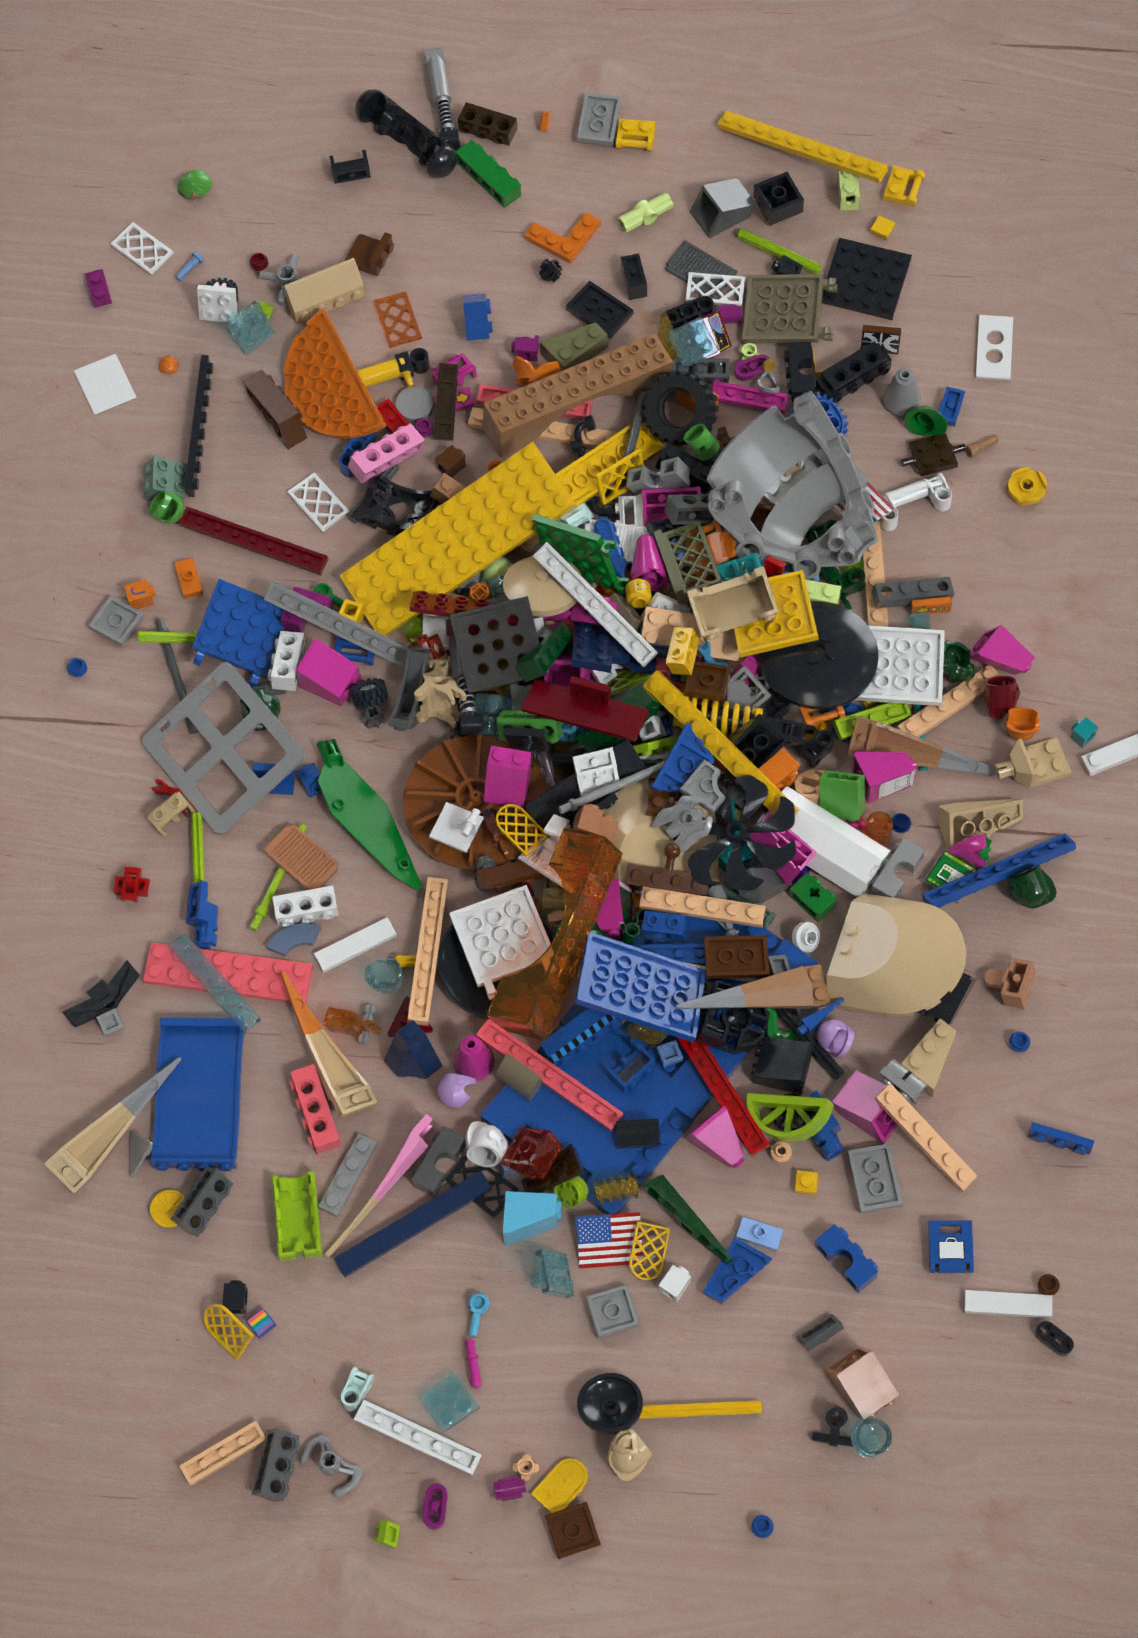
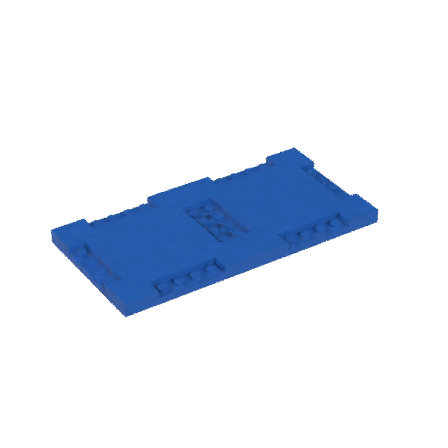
M686 916L687 930L684 944L704 943V937L726 935L727 930L715 920ZM733 923V929L740 931L738 936L767 935L768 956L786 955L791 970L802 966L818 965L817 961L786 939L784 941L765 927L759 928ZM642 926L640 927L641 931L638 938L632 943V945L682 944L643 939ZM755 977V981L766 977ZM727 978L707 979L708 982L713 984L715 981H719L734 987L749 983ZM573 1004L560 1019V1024L550 1036L588 1008ZM717 1008L713 1020L720 1022L723 1008ZM732 1011L726 1013L727 1018L732 1016ZM625 1021L615 1030L611 1029L602 1040L593 1042L588 1046L589 1049L586 1052L574 1056L568 1065L557 1067L623 1112L624 1116L621 1120L659 1119L660 1147L617 1149L616 1126L610 1132L543 1084L530 1101L505 1085L480 1115L484 1123L497 1127L513 1145L517 1142L522 1131L548 1144L538 1161L540 1165L544 1164L569 1144H572L577 1150L585 1172L579 1175V1177L585 1181L588 1187L586 1200L605 1215L619 1214L713 1098L675 1036L629 1021ZM698 1021V1032L700 1031V1027L702 1024L701 1021ZM754 1024L750 1025V1027L761 1030L760 1026ZM632 1026L640 1028V1032L636 1035H632L628 1030ZM727 1034L724 1045H727V1048H734L737 1037ZM648 1038H654L657 1044L653 1047H648L645 1041ZM676 1040L683 1056V1061L663 1067L656 1047ZM639 1043L655 1059V1071L647 1078L643 1076L635 1090H628L624 1093L608 1078L607 1070L610 1067L614 1070L619 1066L620 1059L624 1055L629 1057L635 1051V1044ZM540 1046L536 1052L551 1062L542 1046ZM708 1046L728 1079L750 1053L745 1052L733 1055ZM640 1059L620 1079L626 1083L645 1063Z

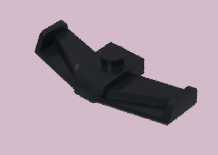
M126 960L108 985L101 979L87 991V994L91 997L90 999L64 1010L62 1013L76 1028L107 1011L116 1009L120 1001L139 978V973Z

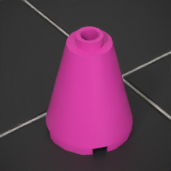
M644 534L636 540L629 579L630 581L635 578L644 579L649 582L651 591H655L667 585L669 575L656 539L649 534Z
M476 1036L465 1037L453 1057L455 1072L459 1075L475 1078L477 1081L484 1080L491 1074L495 1062L492 1050Z

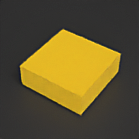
M879 215L871 227L870 233L887 240L896 223Z

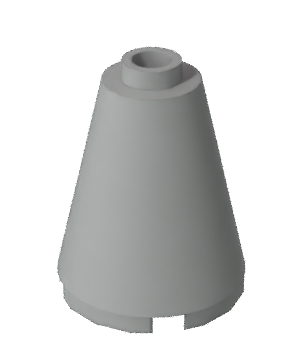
M902 368L896 372L883 394L884 407L887 411L892 412L894 416L906 417L907 413L915 410L921 404V395L913 371L907 368Z

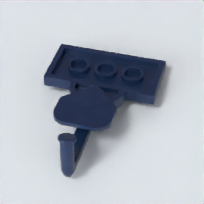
M585 622L575 623L571 666L611 673L612 664H622L633 672L653 674L656 671V657L667 659L669 646L649 643L658 654L643 667L603 626H592ZM671 674V678L674 681L681 682V674Z

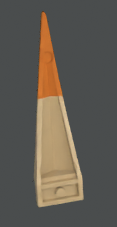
M282 970L280 976L328 1100L332 1101L339 1117L341 1118L375 1106L378 1102L369 1084L332 1041L305 1004L286 973Z

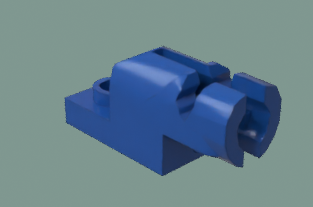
M201 880L189 885L186 924L195 926V946L202 949H211V946L215 947L217 945V935L215 932L218 931V906L206 902L208 882Z
M817 1090L810 1094V1097L822 1098ZM832 1113L825 1126L812 1136L816 1145L822 1147V1154L827 1161L836 1158L844 1151L837 1135L841 1128Z

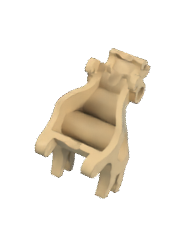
M442 656L439 658L440 660L431 659L428 661V666L430 668L435 666L433 671L423 674L425 681L414 692L415 700L423 702L420 705V711L416 714V721L424 723L429 717H436L448 722L454 728L456 727V721L459 722V715H461L455 703V697L466 701V694L457 687L456 681L453 678L451 657Z

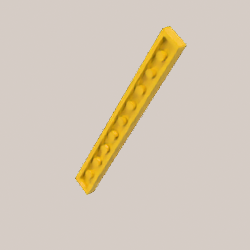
M725 111L717 123L718 129L876 183H880L888 171V165L729 111Z
M655 671L643 686L684 726L687 722L690 723L696 737H700L704 746L736 778L751 775L763 782L768 788V796L763 805L774 815L779 809L780 797L786 796L660 671ZM794 805L796 815L799 809Z

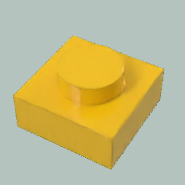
M797 1170L795 1193L816 1195L818 1172Z

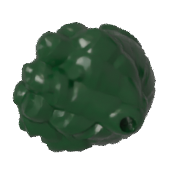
M945 641L943 673L947 675L949 681L956 683L958 680L973 678L975 676V666L970 662V649L961 642L952 643Z

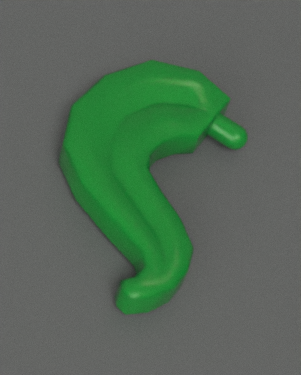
M768 1008L767 1038L796 1040V1035L792 1030L791 1032L789 1030L782 1031L778 1028L777 1012L774 1008Z

